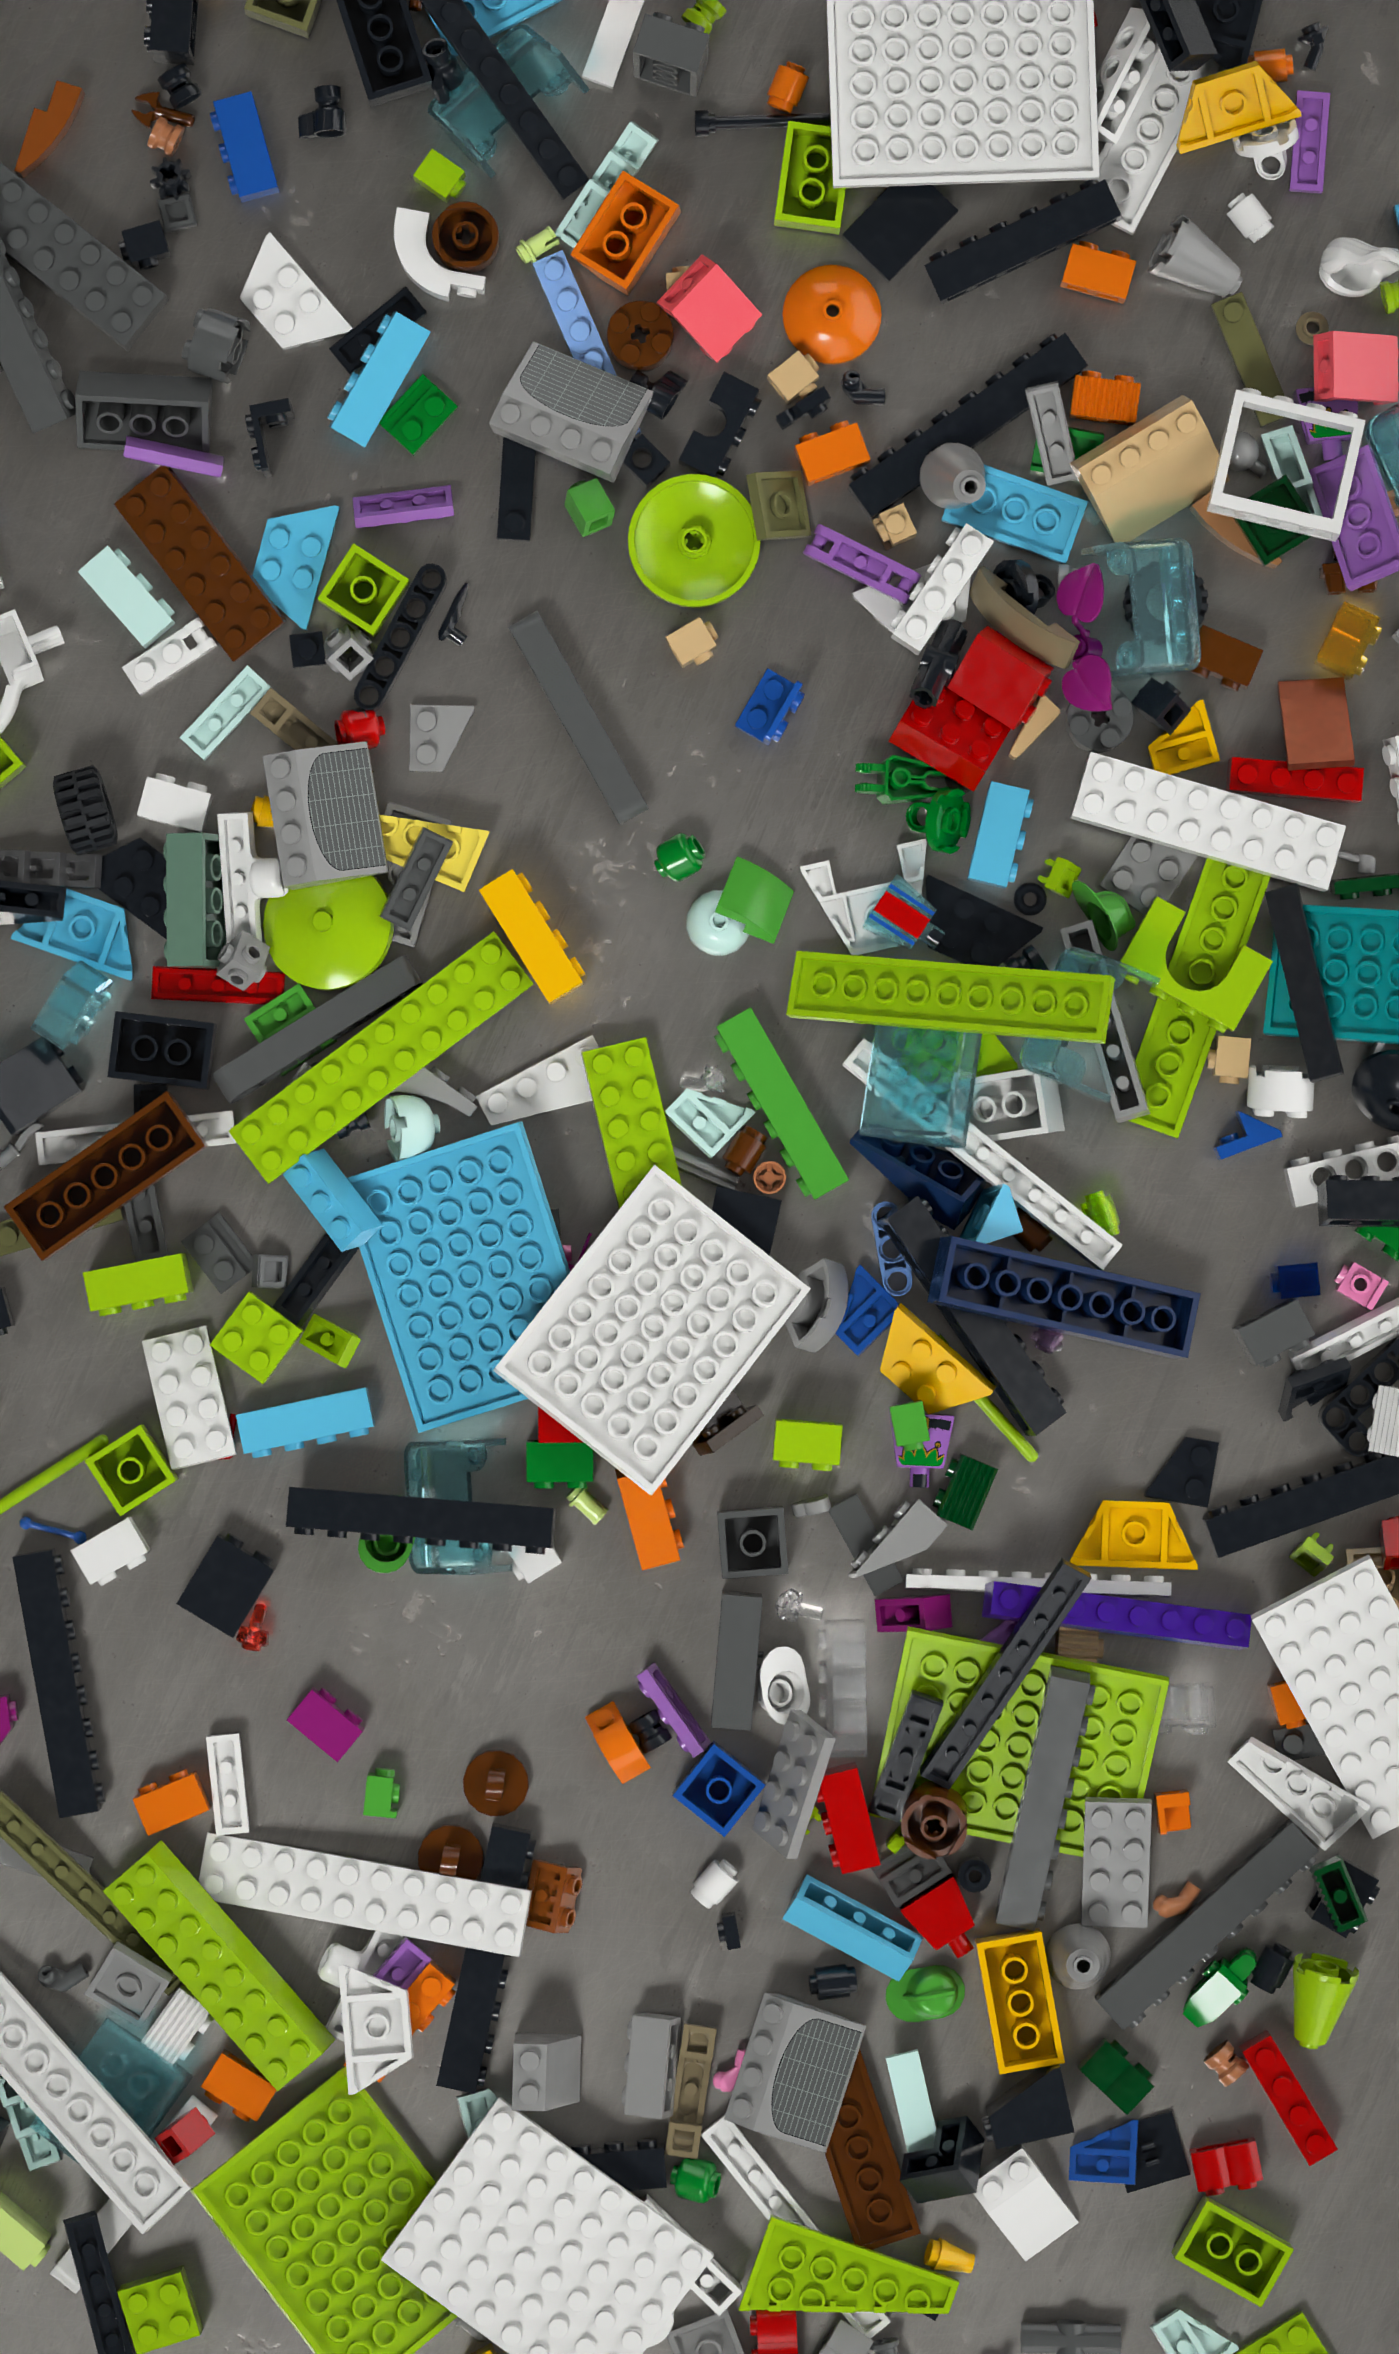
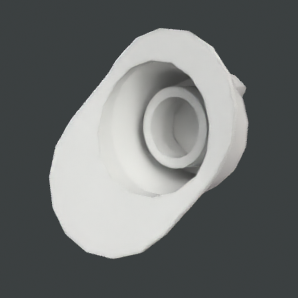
M776 1647L768 1652L762 1661L759 1670L760 1683L757 1696L761 1707L768 1712L769 1716L777 1723L785 1725L791 1709L802 1710L807 1714L810 1706V1692L801 1656L795 1649L790 1647Z

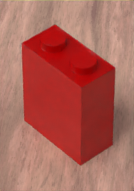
M986 626L977 634L947 688L1014 730L1022 722L1027 725L1035 714L1037 708L1033 704L1038 696L1043 697L1050 688L1053 681L1049 679V676L1054 668L1023 650L991 627Z

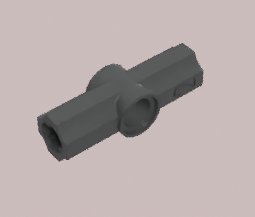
M1074 2319L1058 2320L1056 2323H1021V2353L1121 2354V2325L1104 2323L1086 2324L1085 2321Z

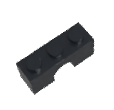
M724 371L709 399V405L723 413L726 419V426L716 436H705L694 430L679 458V464L698 474L716 477L718 474L723 477L732 460L727 457L732 445L739 447L747 429L742 427L747 416L754 418L762 400L757 398L759 389Z

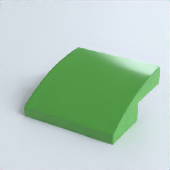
M737 856L715 913L746 924L743 930L744 933L774 944L794 891L770 872Z
M298 983L244 1018L257 1041L261 1043L316 1009V1007ZM331 1038L327 1042L323 1043L322 1045H320L322 1049L315 1052L314 1054H312L311 1056H309L301 1062L297 1060L298 1064L293 1066L286 1072L282 1073L281 1076L283 1077L289 1072L293 1071L294 1069L302 1065L304 1062L308 1061L309 1059L313 1058L329 1046L336 1043L337 1040H333Z

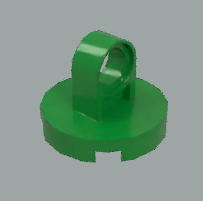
M951 787L941 788L932 797L931 802H915L907 809L906 822L908 826L914 831L926 833L928 844L933 851L946 854L957 852L960 847L956 844L960 837H967L971 821V807L969 802L963 801L962 796L965 795L963 790ZM922 807L927 810L924 826L917 820V812Z

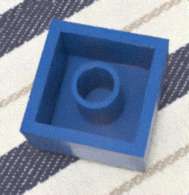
M713 1740L674 1789L672 1796L725 1837L763 1790L766 1783Z

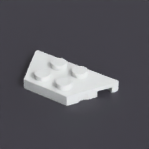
M269 232L265 236L241 293L240 300L283 350L349 333L353 328Z
M931 564L914 570L922 575L919 582L924 585L932 575L927 571ZM893 577L889 584L897 588L902 577ZM971 578L942 621L954 619L962 623L966 622ZM913 584L910 592L908 593L909 595H911V593L917 586L916 584ZM866 587L852 593L853 598L865 607L892 634L895 629L890 625L899 611L903 610L907 613L913 604V601L909 599L907 604L903 605L871 587ZM940 624L938 625L933 634L937 633Z
M339 1965L348 2094L353 2095L414 2058L408 1990L346 1965Z

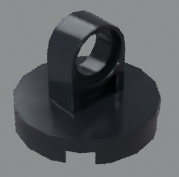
M1003 560L993 571L996 576L1008 584L1005 592L1033 615L1036 613L1037 608L1044 607L1055 594V587L1052 581L1042 574H1035L1031 566L1023 560ZM1039 588L1043 591L1044 596L1039 595Z

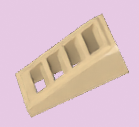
M1045 695L1043 697L1039 696L1034 705L1037 708L1035 714L1027 725H1023L1008 755L1012 760H1016L1060 715L1061 710Z

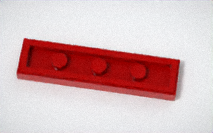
M153 966L151 999L266 1005L285 992V974L283 972L266 971L259 983L253 982L242 991L216 975L218 969Z

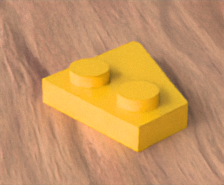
M1203 699L1197 701L1190 708L1189 714L1171 735L1164 731L1147 747L1153 770L1173 775L1220 761Z

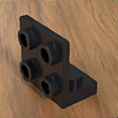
M289 398L249 405L251 414L245 415L248 435H250L251 439L255 438L257 447L251 448L254 466L257 471H262L266 478L272 477L262 425H268L269 429L288 426V420L295 419Z

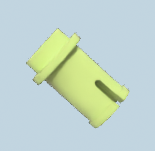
M547 226L528 240L524 241L521 239L519 241L520 245L515 247L521 260L527 264L529 262H536L535 258L560 243L557 238L555 239L557 236L551 227Z
M588 1487L573 1488L566 1496V1499L570 1501L568 1505L570 1507L574 1505L594 1525L597 1524L609 1509L604 1507L587 1491Z

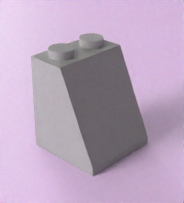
M515 2033L512 2079L513 2111H548L580 2102L582 2035Z

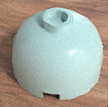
M712 890L700 895L692 903L687 913L686 929L690 940L699 950L714 956H725L736 952L749 936V934L743 932L746 924L715 913L723 890Z
M389 1096L390 1098L385 1101L384 1126L385 1129L390 1128L392 1140H387V1145L394 1161H400L428 1152L434 1143L435 1134L440 1133L438 1114H433L430 1106L417 1096Z

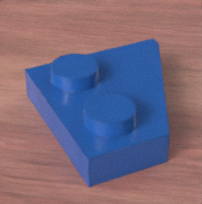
M861 1265L856 1268L855 1277L848 1293L845 1315L835 1333L858 1357L891 1325L894 1311L899 1305Z
M1131 2120L1124 2125L1071 2146L1069 2181L1136 2185L1139 2120Z

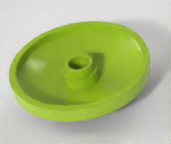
M686 474L670 478L658 484L644 496L634 511L630 522L628 549L636 574L653 594L674 605L700 608L728 599L745 585L757 564L760 540L757 541L752 507L736 488L716 477L702 474Z
M372 875L302 889H289L288 893L283 897L269 898L264 912L263 931L265 943L270 946L269 954L285 975L304 986L331 991L353 986L372 974L379 967L387 955L393 939L394 923L379 917L388 898L385 888Z

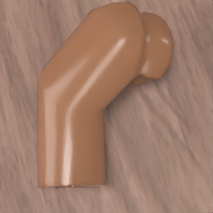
M1188 1881L1177 1897L1157 1896L1153 1901V1908L1159 1912L1160 1916L1165 1918L1185 1914L1202 1890Z

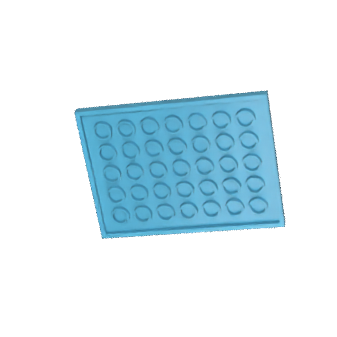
M523 1122L513 1123L348 1177L349 1182L383 1225L359 1248L418 1433L528 1399L493 1370L570 1273V1269Z

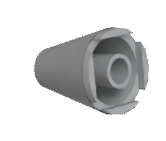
M1183 214L1177 216L1170 224V226L1175 228L1173 232L1171 231L1168 235L1163 234L1157 243L1148 263L1151 267L1148 269V272L1152 275L1220 297H1226L1229 293L1234 295L1243 280L1240 276L1241 269L1188 217Z
M945 443L925 457L920 467L919 481L928 499L939 507L945 509L962 508L979 500L985 492L984 464L980 456L972 448L961 443Z
M1079 1923L1064 1925L1055 1931L1047 1942L1045 1953L1049 1973L1056 1982L1064 1987L1077 1990L1092 1987L1102 1980L1109 1969L1111 1962L1109 1944L1103 1934L1092 1926H1081ZM1080 1960H1086L1084 1964L1077 1966Z

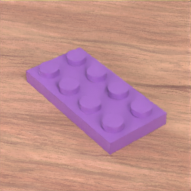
M1369 445L1359 448L1341 532L1336 542L1331 541L1346 586L1350 591L1399 571V526L1375 455ZM1346 454L1309 470L1323 517L1332 519Z

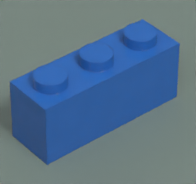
M249 91L213 101L215 111L209 113L214 131L221 130L224 143L218 144L223 163L230 162L233 175L227 176L232 196L239 194L241 203L279 193L252 92Z

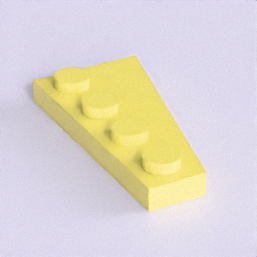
M379 814L386 859L399 866H404L422 827L453 841L435 880L465 893L490 831Z

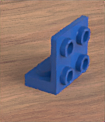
M767 668L737 720L735 727L767 746L770 745L772 740L779 742L788 726V722L784 720L789 711L795 714L804 699L805 693L801 692L803 683L797 680L794 684Z

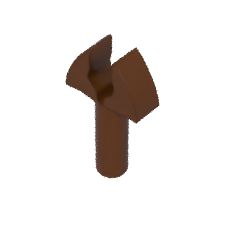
M159 92L144 93L135 97L137 102L148 103L155 110L146 114L131 110L135 118L150 130L152 122L158 120L160 116L166 118L168 122L186 127L194 125L195 116L193 114L162 106L159 102Z

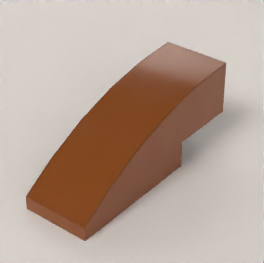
M57 80L47 112L34 108L14 170L18 177L25 178L38 168L65 137L84 99L85 93L82 88Z

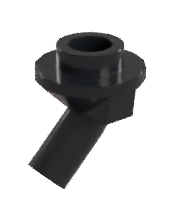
M1316 22L1301 29L1303 35L1297 38L1299 42L1311 46L1304 63V67L1316 71L1324 51V39L1329 30L1328 25L1321 27L1320 22Z

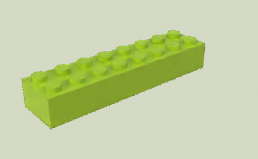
M162 1840L103 1890L104 1894L277 2091L319 2058L336 2040Z

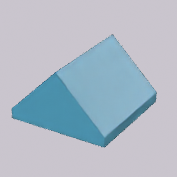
M1000 1184L982 1190L959 1238L986 1244L1023 1232L1009 1186Z

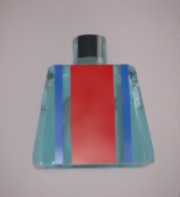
M896 874L862 926V929L909 950H911L917 939L935 949L945 934L944 931L929 922L936 909L898 874Z

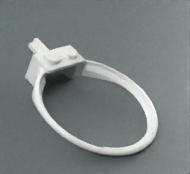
M15 609L0 615V663L10 684L6 685L0 704V734L12 720L18 707L22 690L44 681L35 655L65 643L57 625L27 637Z

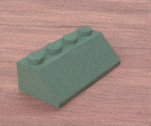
M203 832L166 834V842L163 847V855L166 860V876L164 877L163 886L167 898V908L164 911V923L167 927L164 956L167 960V967L218 968L220 961L217 958L219 952L226 944L219 835Z

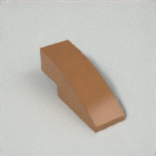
M1210 492L1191 505L1189 510L1219 541L1246 558L1262 564L1233 517L1206 511ZM1279 557L1266 566L1275 569L1283 561Z

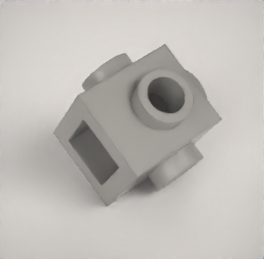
M346 623L341 629H334L326 637L325 644L323 645L326 654L325 662L337 674L341 672L351 681L358 673L363 672L374 659L370 647L372 641L360 628L354 630Z
M242 930L229 943H226L219 952L217 959L220 961L216 975L242 991L253 982L259 983L267 971V966L264 964L270 946Z

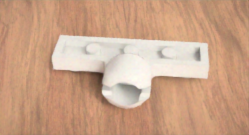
M253 812L217 814L226 943H229L242 930L262 941L260 900L262 898L283 897L289 891L288 888L283 887L279 858H260L257 856Z
M373 1930L361 1951H354L339 1943H333L327 1948L320 1961L318 1974L321 1980L339 1988V1965H346L373 1976L405 1936ZM340 1996L326 2024V2029L334 2038L344 2042Z

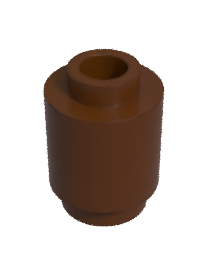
M745 1125L742 1131H737L722 1156L727 1161L724 1167L738 1176H742L744 1172L751 1174L766 1149L764 1144L768 1138L754 1128Z
M1018 1207L1016 1210L1023 1232L1012 1236L1030 1253L1034 1249L1040 1253L1053 1240L1049 1235L1051 1232Z

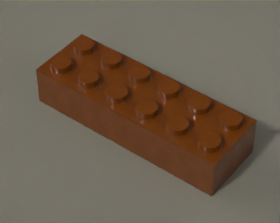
M166 1091L3 1207L40 1260L46 1261L207 1148L208 1144L172 1093Z

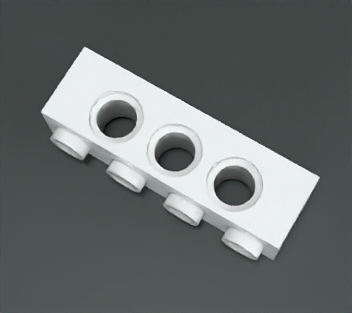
M1130 8L1096 75L1098 141L1117 144L1162 55L1144 10L1140 8Z
M1399 1135L1387 1137L1388 1144L1375 1147L1374 1141L1354 1145L1356 1152L1344 1155L1342 1149L1322 1153L1323 1160L1311 1162L1309 1156L1291 1160V1167L1285 1168L1284 1173L1292 1207L1318 1202V1186L1313 1181V1173L1320 1167L1326 1169L1329 1176H1347L1345 1173L1346 1164L1350 1160H1356L1361 1165V1174L1356 1179H1351L1347 1176L1348 1180H1360V1177L1379 1176L1380 1181H1392V1178L1399 1177ZM1383 1152L1389 1153L1394 1160L1393 1167L1386 1172L1382 1171L1377 1165L1378 1156Z
M648 2194L641 2199L691 2236ZM714 2258L711 2259L691 2287L718 2316L742 2293V2285Z

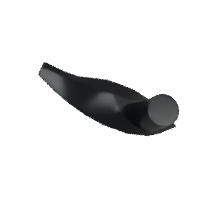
M465 583L455 596L438 631L440 641H444L447 637L459 647L466 640L467 635L457 629L455 625L461 617V609L468 593V583Z

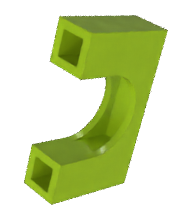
M1156 896L1116 966L1122 970L1120 976L1135 985L1138 984L1139 980L1151 986L1148 991L1149 993L1164 1001L1168 997L1180 1003L1178 1006L1179 1010L1194 1018L1197 1013L1209 1019L1207 1022L1208 1026L1223 1034L1226 1029L1231 1032L1234 1031L1273 961L1243 945L1224 978L1216 986L1204 991H1194L1182 987L1172 978L1168 971L1166 950L1186 912Z

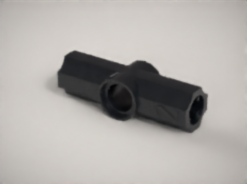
M954 619L942 621L932 644L927 645L918 668L919 673L910 690L909 697L914 700L915 705L924 709L930 706L935 707L945 684L950 683L960 657L959 653L962 650L968 633L963 627L962 622Z

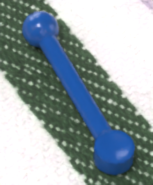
M22 1517L19 1521L22 1529L33 1528L74 1539L77 1544H83L87 1540V1535L83 1531L76 1533L33 1522L29 1517Z

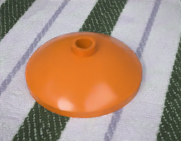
M824 265L805 272L792 284L784 301L782 315L787 337L802 355L805 356L808 353L818 363L841 364L859 357L872 345L880 328L882 313L880 300L874 287L862 274L841 265ZM829 306H836L839 314L831 317L827 314L826 309Z

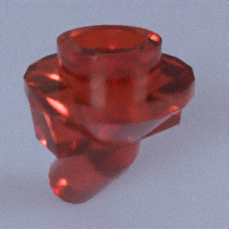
M263 1604L255 1605L249 1626H241L236 1640L242 1643L241 1647L243 1649L260 1651L261 1647H266L269 1644V1632L262 1630L268 1610Z

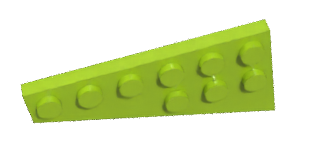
M771 2215L738 2311L768 2310L771 2312H781L783 2310L842 2313L908 2312L911 2314H949L959 2280Z

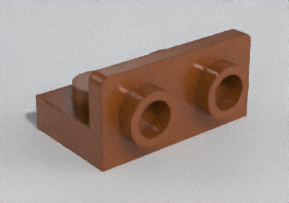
M533 1859L527 1890H532L526 1926L554 1934L569 1933L576 1918L574 1907L577 1895L582 1888V1868L567 1867L540 1859Z

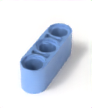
M883 1201L874 1206L871 1212V1223L881 1280L884 1289L889 1294L902 1296L909 1292L912 1287V1273L910 1266L901 1254L895 1258H888L883 1254L882 1246L890 1238L877 1221L876 1215L878 1210L884 1206L892 1209L896 1207L892 1202ZM894 1272L903 1273L907 1279L906 1286L900 1291H894L888 1285V1278Z

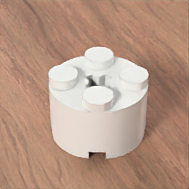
M1255 1065L1249 1066L1247 1107L1252 1108V1112L1256 1116L1271 1117L1274 1116V1111H1283L1287 1113V1117L1307 1118V1111L1313 1110L1315 1082H1310L1308 1071L1307 1074L1299 1072V1066L1262 1065V1071H1256Z

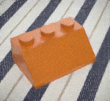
M622 171L570 256L599 279L629 296L681 213L680 206L627 172Z

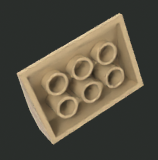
M1181 395L1069 464L1115 547L1118 549L1208 494L1212 488L1219 453L1193 401ZM1228 474L1225 483L1230 481Z

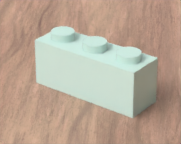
M107 545L78 572L140 644L147 649L176 624L170 617L175 612L163 598L156 601L151 596L149 591L153 587L141 573L135 577L130 572L127 566L131 562L119 548L113 552Z

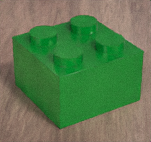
M527 1440V1482H534V1488H554V1482H567V1488H587V1482L594 1481V1450L584 1442L539 1443V1440Z

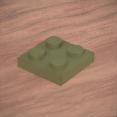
M801 470L755 472L746 475L757 541L804 538L812 535Z

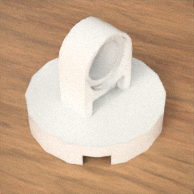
M1292 119L1291 122L1285 121L1232 139L1237 154L1243 157L1254 158L1256 170L1262 178L1275 180L1283 175L1287 165L1286 150L1297 142L1299 132L1296 120ZM1269 156L1275 157L1279 160L1281 166L1278 169L1270 170L1264 166L1263 159Z

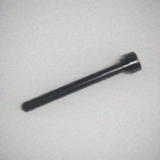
M695 110V136L709 137V133H716V130L786 128L788 121L831 126L830 113L715 116V113H709L708 110Z

